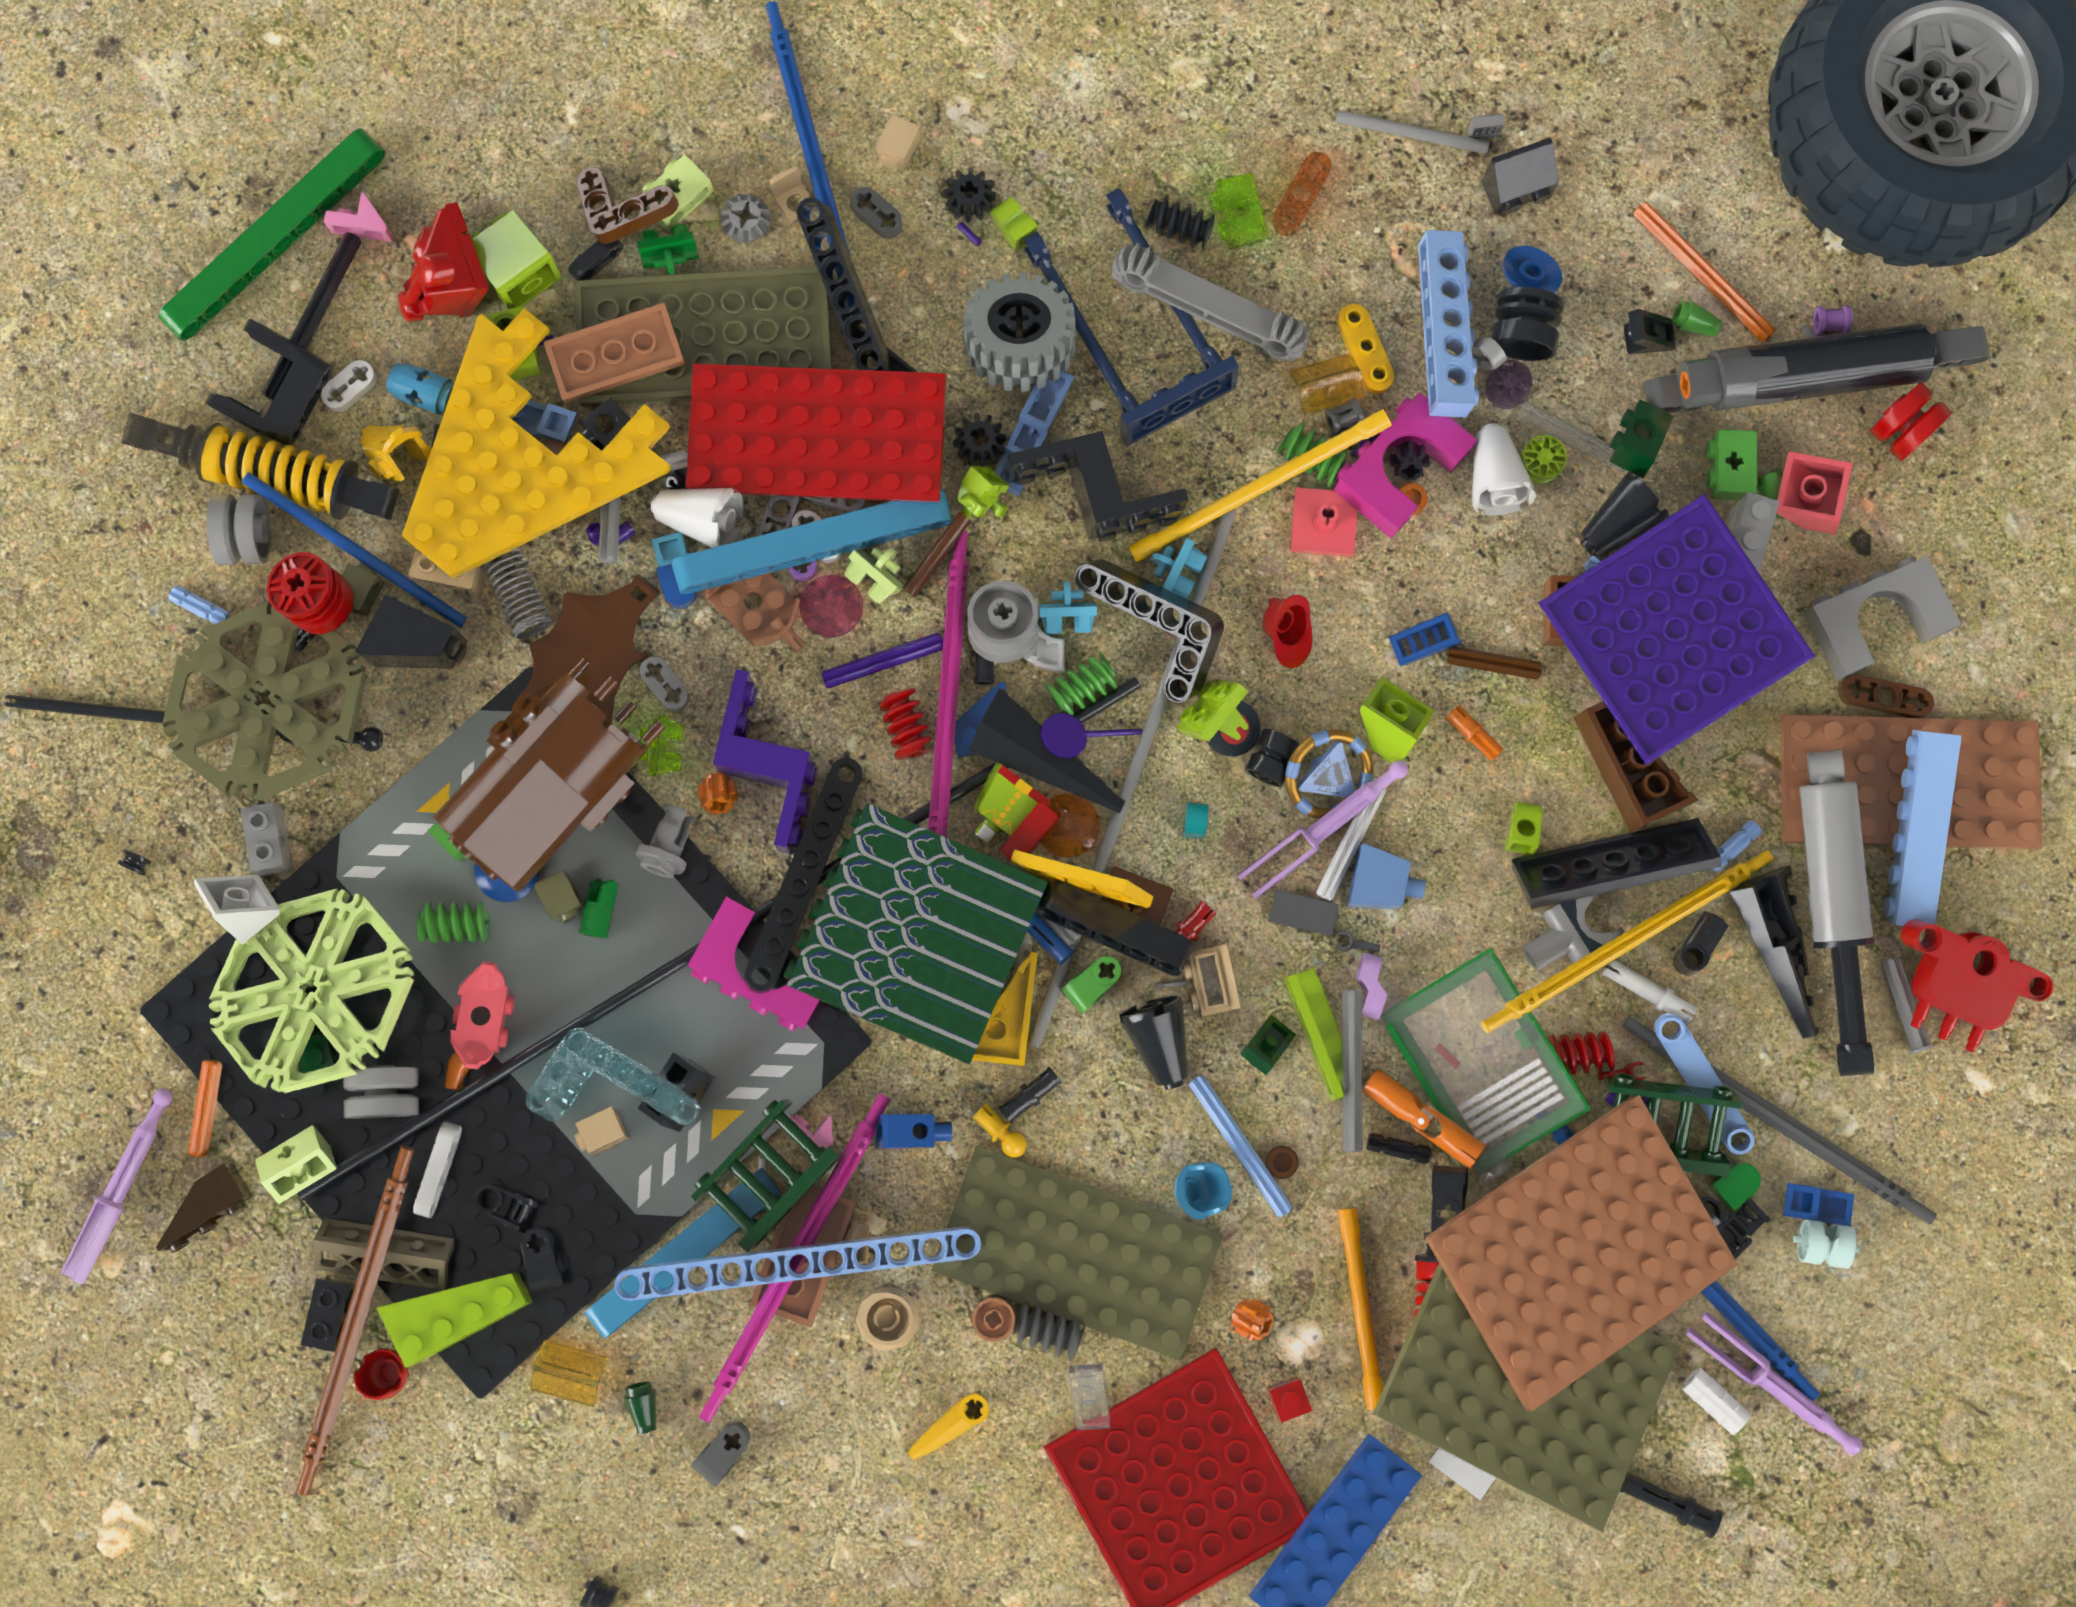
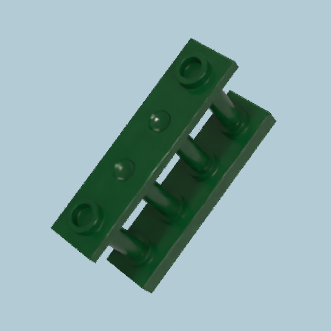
M1617 1073L1615 1077L1605 1075L1604 1082L1609 1092L1616 1093L1613 1108L1628 1099L1629 1095L1648 1097L1647 1109L1656 1124L1658 1123L1662 1099L1681 1101L1674 1143H1671L1669 1147L1683 1171L1729 1177L1731 1164L1726 1155L1720 1151L1727 1107L1742 1109L1743 1103L1732 1088L1718 1085L1714 1086V1089L1638 1080L1634 1076L1625 1073ZM1695 1103L1714 1105L1707 1146L1702 1150L1690 1149L1687 1146Z
M789 1099L771 1102L762 1112L765 1118L712 1174L706 1172L694 1184L697 1190L691 1198L694 1201H698L708 1195L742 1229L741 1233L744 1237L738 1244L747 1253L754 1250L844 1155L836 1145L829 1146L827 1149L824 1146L819 1147L784 1113L793 1104ZM774 1123L810 1156L809 1161L812 1165L804 1173L801 1170L797 1172L762 1138V1135ZM752 1146L788 1181L786 1185L789 1189L782 1197L778 1194L774 1196L739 1161ZM729 1171L765 1205L763 1209L767 1213L759 1221L755 1218L752 1220L716 1185Z

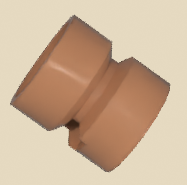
M987 1297L976 1305L972 1315V1325L975 1332L982 1339L1000 1341L1012 1332L1015 1325V1313L1007 1300L1000 1297Z

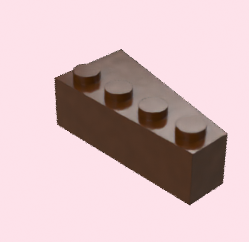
M1604 702L1587 708L1574 717L1630 833L1699 801L1693 792H1688L1679 781L1681 778L1674 769L1670 770L1660 757L1647 765L1644 763Z

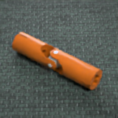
M1380 1069L1375 1071L1362 1090V1093L1394 1116L1410 1122L1416 1131L1470 1170L1487 1148L1486 1144L1432 1106L1423 1105L1422 1101L1413 1092ZM1435 1117L1442 1125L1440 1134H1433L1426 1130L1434 1122Z

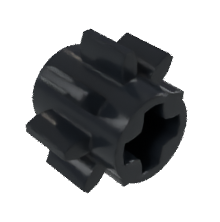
M1406 441L1396 445V454L1389 455L1390 467L1394 468V476H1401L1405 480H1415L1420 476H1424L1423 467H1430L1429 455L1426 454L1425 445L1419 446L1413 441Z

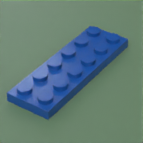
M1368 1433L1248 1596L1261 1607H1326L1422 1477V1474Z

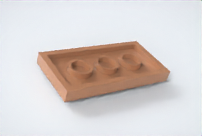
M665 303L543 342L564 404L685 365Z
M814 1186L778 1224L769 1250L791 1246L822 1188ZM840 1196L814 1244L843 1241L858 1201ZM827 1251L823 1256V1264L833 1268L837 1260L838 1251ZM807 1257L798 1272L806 1269L808 1265ZM766 1258L760 1275L767 1276L774 1271L775 1263L771 1259ZM830 1276L794 1280L775 1315L811 1328ZM769 1284L756 1285L749 1303L750 1306L757 1307Z

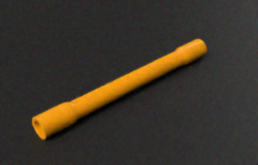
M1349 1208L1337 1211L1341 1238L1345 1247L1363 1371L1362 1382L1366 1409L1371 1410L1375 1409L1384 1388L1379 1372L1360 1243L1361 1231L1357 1208Z

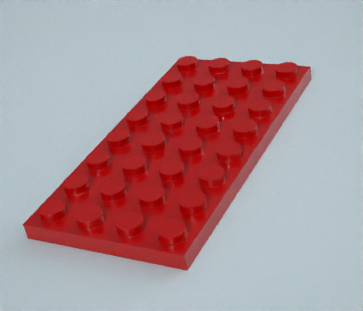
M693 364L686 489L732 488L737 490L733 493H741V495L940 503L947 375L946 373Z

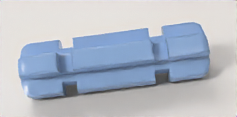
M178 585L174 586L169 593L168 599L183 606L186 610L205 620H209L213 624L230 618V613L219 606L216 607L213 603L192 592L190 593Z
M1751 820L1718 848V853L1721 856V867L1712 870L1715 872L1721 871L1728 865L1727 861L1733 860L1750 844V841L1755 840L1762 834L1760 826Z

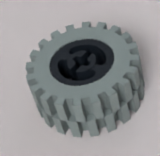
M1010 273L1001 275L1002 282L996 283L994 278L986 282V291L981 287L974 291V300L969 298L966 304V312H964L965 351L968 354V363L971 368L976 367V375L981 379L988 375V384L994 387L999 382L1004 383V390L1012 391L1013 385H1021V392L1030 391L1029 384L1036 383L1038 389L1046 387V378L1048 377L1055 382L1060 378V369L1065 372L1070 366V359H1073L1075 353L1074 307L1072 303H1069V296L1064 290L1058 293V284L1052 280L1047 286L1044 285V277L1035 275L1034 280H1028L1027 273H1019V279L1011 280ZM1016 317H1023V338H1017Z

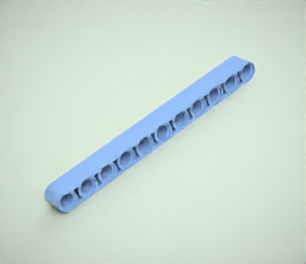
M961 1226L624 1268L619 1272L615 1280V1290L620 1298L632 1301L964 1260L978 1254L981 1241L974 1230ZM962 1234H970L973 1238V1245L967 1251H959L956 1247V1240ZM929 1238H936L940 1242L939 1251L932 1256L924 1254V1242ZM896 1242H903L907 1245L906 1256L899 1260L891 1258L889 1253L891 1246ZM863 1246H870L874 1249L873 1260L866 1264L858 1262L856 1259L858 1249ZM830 1250H836L841 1254V1262L833 1268L823 1264V1256ZM797 1254H802L808 1258L806 1269L800 1272H795L789 1267L790 1259ZM763 1258H769L775 1263L774 1271L767 1276L758 1274L755 1269L757 1262ZM730 1262L737 1263L741 1267L740 1276L734 1280H728L722 1274L723 1267ZM699 1266L707 1271L708 1277L705 1282L694 1284L689 1280L688 1273L693 1267ZM660 1271H668L673 1275L674 1282L668 1288H661L655 1283V1275ZM624 1276H636L640 1281L639 1289L635 1292L625 1291L621 1287V1279Z

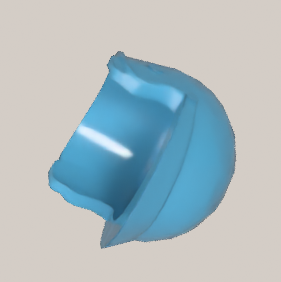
M1197 1162L1185 1165L1177 1175L1174 1183V1194L1177 1203L1187 1215L1194 1219H1205L1210 1215L1220 1213L1229 1206L1232 1199V1187L1225 1169L1218 1163Z

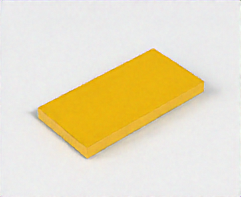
M1014 850L1011 858L1013 864L1042 880L1056 879L1086 892L1145 908L1151 906L1154 897L1126 879Z

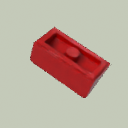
M1039 802L1000 848L1001 853L1009 860H1011L1014 850L1031 854L1060 820L1062 814L1047 804Z

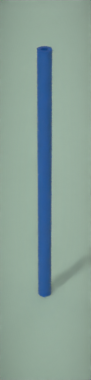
M250 472L245 475L242 480L244 485L459 628H462L468 619L466 616Z

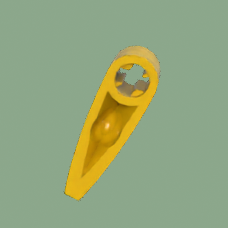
M970 1392L943 1413L908 1451L910 1457L913 1460L922 1457L954 1440L976 1424L982 1423L989 1413L987 1398L978 1392ZM974 1400V1403H976L978 1400L982 1403L980 1416L974 1417L973 1413L971 1417L966 1413L969 1407L968 1401Z

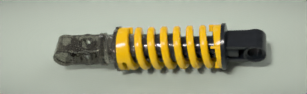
M129 412L121 439L122 444L178 458V463L181 467L186 469L196 468V474L200 481H212L220 485L229 483L234 489L245 488L249 493H256L242 483L245 475L250 472L302 508L310 506L315 512H324L326 510L332 518L337 520L343 519L350 507L392 520L400 489L389 485L358 479L359 470L355 461L335 459L332 463H329V459L325 454H319L313 460L310 450H301L297 455L293 445H286L281 450L280 444L275 440H271L264 445V440L261 436H253L248 441V436L243 431L236 432L232 437L231 430L217 422L210 425L206 430L195 424H190L185 430ZM167 437L173 438L172 444L166 443Z

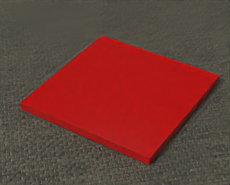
M1216 1347L1043 1446L1131 1607H1176L1287 1543L1309 1514Z

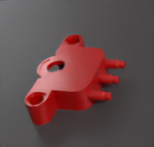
M1917 919L1909 920L1902 927L1901 939L1903 943L1923 953L1911 983L1912 993L1919 1000L1910 1023L1914 1028L1920 1029L1931 1007L1946 1013L1940 1026L1938 1038L1947 1041L1950 1034L1953 1033L1958 1019L1973 1024L1965 1049L1974 1053L1977 1046L1980 1045L1986 1029H1998L2005 1024L2018 995L2040 1002L2046 1000L2052 994L2054 986L2051 977L2021 962L2010 959L2009 951L2005 944L1995 937L1973 931L1957 935L1942 927ZM1925 930L1924 939L1920 942V934ZM1980 952V963L1976 968H1974V958ZM2034 979V984L2032 988L2029 989L2030 982Z

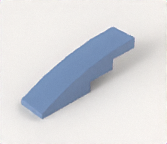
M1060 370V378L1055 382L1048 377L1046 378V387L1038 389L1035 384L995 470L1006 482L1005 469L1010 453L1045 444L1072 385L1073 375ZM1017 482L1008 483L1010 487L1007 491L1020 496L1025 484L1017 485Z

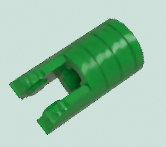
M600 878L591 879L579 934L600 939L608 938L618 884L615 880L609 879L603 882Z

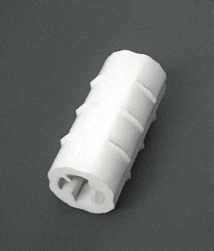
M1700 1367L1695 1369L1681 1385V1389L1694 1402H1697L1706 1413H1709L1719 1425H1722L1732 1435L1740 1431L1751 1417V1413L1738 1400L1733 1398L1726 1389L1722 1388L1713 1377H1710Z

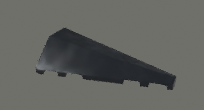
M1789 865L1748 879L1731 890L1730 894L1802 1038H1810L1818 1035L1819 1029L1815 1027L1809 1007L1814 1005L1813 996H1807L1804 977L1809 976L1802 929L1801 926L1797 925L1792 906L1797 904L1796 895L1789 894L1787 877L1792 875Z

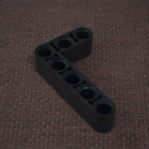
M1098 559L1078 567L1074 578L1076 585L1083 592L1181 638L1165 681L1164 691L1168 699L1175 703H1183L1198 695L1204 686L1224 631V623L1220 615L1106 560ZM1091 570H1094L1097 574V582L1093 580ZM1119 582L1123 585L1125 589L1124 595L1121 594V592L1119 591ZM1146 595L1152 600V608L1146 603ZM1173 609L1179 612L1180 622L1175 619ZM1201 622L1205 623L1208 627V635L1201 630ZM1191 651H1193L1198 658L1197 664L1193 662V660L1191 659ZM1180 680L1186 683L1187 692L1181 688Z

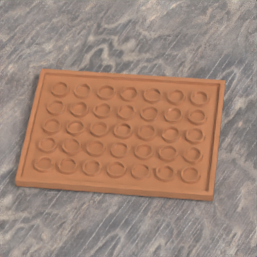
M1632 1095L1425 1237L1525 1410L1530 1412L1738 1265L1640 1095Z

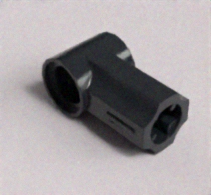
M1707 911L1701 914L1682 947L1674 954L1673 965L1675 970L1682 975L1691 976L1708 965L1711 954L1729 927L1724 919ZM1686 952H1691L1696 956V966H1691L1686 962Z

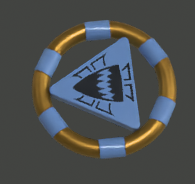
M1339 729L1323 730L1306 738L1291 755L1285 772V786L1291 802L1304 815L1320 819L1338 804L1327 808L1313 806L1300 794L1299 790L1340 797H1348L1356 791L1341 742L1346 743L1352 748L1361 760L1362 771L1356 790L1363 784L1372 781L1374 765L1371 753L1366 744L1355 734ZM1335 741L1322 756L1313 759L1309 771L1297 784L1301 762L1306 754L1314 747Z

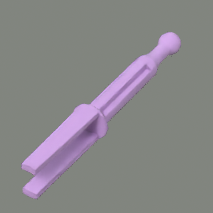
M1401 760L1392 762L1387 772L1376 780L1363 784L1307 829L1301 827L1296 829L1238 874V878L1240 880L1245 878L1302 834L1312 849L1252 894L1255 899L1259 898L1316 854L1319 848L1318 844L1373 803L1388 785L1396 779L1404 778L1408 774L1407 764Z
M166 1088L159 1089L154 1093V1103L147 1117L137 1126L103 1195L94 1198L95 1203L61 1271L62 1274L72 1277L71 1280L84 1285L121 1212H124L122 1202L156 1136L157 1125L164 1109L173 1101L172 1092Z
M1706 1310L1702 1313V1319L1758 1363L1752 1373L1744 1369L1690 1326L1687 1328L1685 1334L1748 1384L1760 1385L1816 1430L1830 1435L1841 1443L1846 1453L1856 1455L1861 1452L1863 1444L1857 1436L1849 1435L1833 1421L1830 1414L1773 1371L1767 1358Z

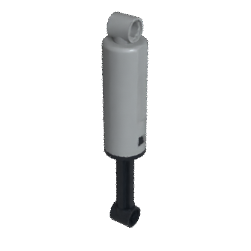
M1841 749L1807 752L1808 773L1811 785L1800 786L1799 792L1810 891L1808 897L1813 925V947L1831 948L1840 1043L1836 1046L1840 1077L1874 1074L1872 1044L1867 1041L1858 956V946L1873 944L1874 935L1873 925H1871V906L1866 880L1856 781H1845Z

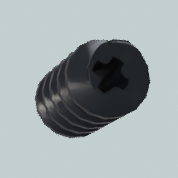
M1168 194L1160 201L1156 198L1147 217L1145 229L1149 230L1156 223L1157 234H1161L1168 228L1167 238L1173 239L1179 233L1180 244H1184L1191 238L1190 248L1195 249L1202 243L1203 252L1214 227L1215 214H1211L1207 220H1204L1203 209L1192 215L1191 204H1188L1184 210H1180V199L1169 205Z

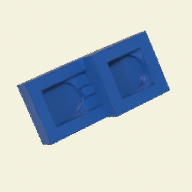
M1787 1183L1783 1216L1821 1221L1827 1224L1851 1226L1855 1194Z

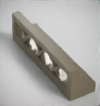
M324 1218L314 1238V1269L358 1276L361 1264L356 1259L358 1257L364 1258L373 1226ZM393 1229L378 1280L445 1290L448 1284V1263L454 1250V1239ZM324 1251L335 1253L340 1260L324 1259ZM392 1262L399 1263L406 1270L403 1272L396 1271L388 1264ZM421 1269L438 1270V1277L427 1276Z

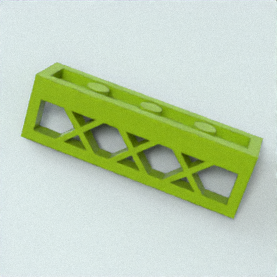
M1311 968L1304 972L1290 975L1283 981L1330 1100L1344 1097L1342 1035L1316 970Z

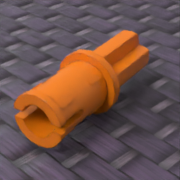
M1460 704L1445 718L1466 738L1464 740L1466 743L1470 741L1489 760H1494L1503 751L1502 746L1482 728L1484 724H1479Z

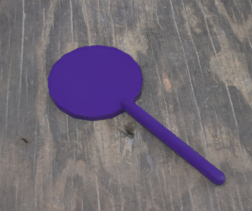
M1057 713L1044 721L1041 728V738L1044 746L1052 754L1062 758H1072L1084 750L1087 744V737L1141 735L1143 730L1086 731L1084 725L1077 718L1070 714Z

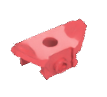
M484 961L472 971L458 989L457 995L460 996L461 1003L460 1005L456 1004L454 1008L453 1024H457L456 1030H451L450 1042L465 1068L479 1069L481 1065L486 1064L492 1058L493 1054L500 1055L501 1047L506 1048L508 1044L509 1028H504L506 1015L512 1016L515 996L510 995L511 990L506 986L503 973L498 969L497 964ZM483 1006L490 1011V1019L485 1025L479 1026L472 1022L471 1013L476 1007Z

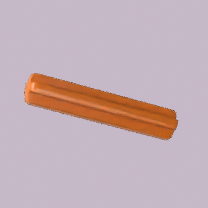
M205 1060L201 1066L188 1150L189 1155L204 1157L209 1153L222 1063L216 1060Z

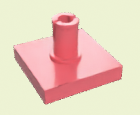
M1296 487L1294 491L1290 552L1353 557L1358 510L1334 490Z

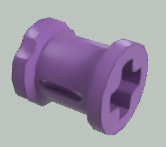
M1843 305L1841 309H1824L1823 306H1817L1814 310L1813 326L1815 334L1822 335L1824 331H1841L1842 333L1851 331L1853 315L1849 305Z

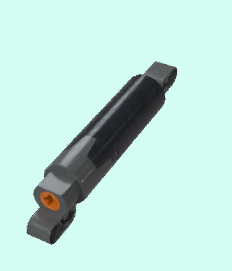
M1915 323L1711 351L1707 358L1680 362L1677 375L1653 378L1645 381L1643 386L1646 402L1668 413L1695 410L1712 405L1715 410L1719 411L1916 384L1921 381L1927 382L1934 369L1978 364L1989 360L1991 357L1983 326L1945 330L1930 334L1925 325Z

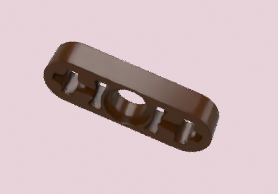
M1854 674L1844 679L1838 686L1839 698L1845 704L1907 718H1921L1929 714L1934 707L1933 696L1928 690L1910 685ZM1854 683H1857V689L1867 691L1871 689V685L1873 686L1870 694L1860 693L1855 697H1852V691L1847 689V687ZM1881 688L1889 689L1893 693L1894 700L1891 705H1884L1879 701L1878 692ZM1917 696L1919 697V702L1924 704V707L1917 711L1914 704L1907 702L1901 704V708H1899L1902 699L1913 700Z

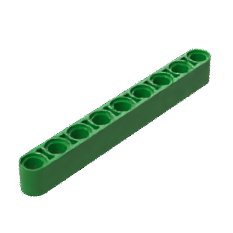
M360 128L353 131L161 308L158 318L179 340L186 341L192 338L325 215L326 210H331L371 173L384 159L385 150L364 129Z

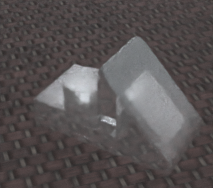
M1103 1364L1069 1366V1379L1077 1430L1110 1428L1108 1378L1104 1376Z

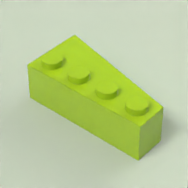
M517 1272L377 1307L376 1309L405 1368L419 1364L527 1306L533 1300Z

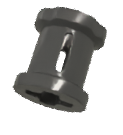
M1355 398L1349 399L1348 404L1333 410L1327 408L1324 411L1327 424L1335 436L1339 435L1341 430L1365 419L1363 410Z

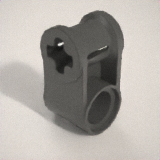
M740 1422L729 1423L713 1442L704 1448L690 1467L716 1488L735 1465V1461L747 1448L751 1437L749 1429ZM738 1433L741 1436L738 1440L739 1444L729 1445V1435L732 1436Z

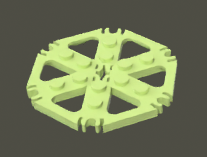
M333 889L278 904L280 913L274 920L243 945L237 939L235 940L209 998L213 1001L209 1004L211 1010L214 1012L222 1010L219 1017L210 1020V1024L216 1027L211 1029L255 1084L266 1088L268 1081L274 1077L271 1088L277 1092L283 1091L287 1093L358 1074L354 1071L351 1063L364 1070L366 1067L362 1063L361 1058L365 1053L369 1052L377 1059L379 1052L373 1047L374 1043L384 1052L414 981L411 978L414 975V971L409 967L401 969V965L405 961L412 960V955L407 952L411 950L371 902L360 894L356 893L352 902L348 904L347 901L350 894L342 889L340 891ZM325 911L326 913L307 955H305L288 934L287 925L294 918ZM364 923L371 924L387 944V949L384 952L342 963L356 930ZM253 953H259L280 979L236 991L235 988L248 957ZM313 985L317 987L315 993L310 992L307 994L305 992L307 987H313ZM381 989H390L391 999L379 1026L374 1030H366L343 1002V999ZM279 1017L261 1059L255 1060L240 1041V1030L246 1025ZM316 1024L338 1051L340 1057L333 1066L300 1073L298 1063Z

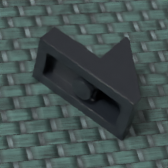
M1642 309L1628 312L1629 323L1624 325L1628 354L1672 351L1676 349L1671 318Z

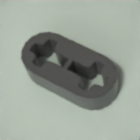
M861 187L853 192L851 196L852 211L861 221L882 238L892 239L900 234L902 231V218L898 210L869 187ZM870 198L871 207L874 211L867 206L859 208V199L867 200ZM879 215L883 216L886 220L894 218V227L886 226L883 228V222Z

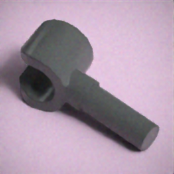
M1346 931L1337 933L1338 936H1346L1350 939V943L1346 947L1335 945L1341 952H1348L1352 948L1378 953L1380 951L1379 944L1353 939L1352 935Z

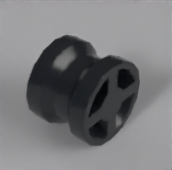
M596 1575L586 1590L579 1606L610 1607L620 1588L615 1585H606L603 1583V1579Z

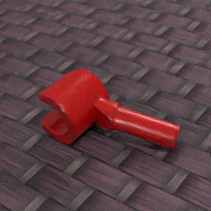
M1632 1062L1623 1069L1598 1073V1080H1605V1075L1615 1077L1617 1073L1629 1074L1634 1076L1635 1079L1644 1080L1647 1076L1636 1077L1633 1069L1635 1066L1645 1064L1643 1062Z

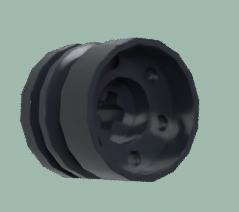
M1533 287L1506 288L1500 291L1497 304L1499 306L1495 311V316L1500 321L1495 322L1491 338L1500 345L1506 357L1511 359L1545 361L1554 358L1557 353L1559 332L1555 327H1558L1562 322L1560 314L1563 312L1565 302L1562 297L1544 289Z

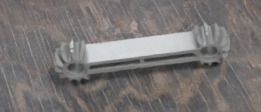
M1139 243L1135 246L1126 244L1124 248L1120 249L1113 260L1112 277L1118 280L1119 286L1128 288V292L1132 290L1138 295L1144 292L1260 347L1261 353L1270 355V359L1275 357L1280 362H1283L1285 359L1294 362L1296 358L1301 357L1302 353L1305 352L1308 345L1309 329L1303 326L1304 321L1296 320L1294 315H1286L1283 311L1277 314L1160 259V253L1151 251L1150 247H1142Z

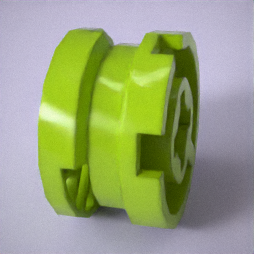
M1542 435L1528 442L1522 450L1520 458L1532 483L1547 484L1554 481L1565 468L1567 452L1558 439L1549 435Z

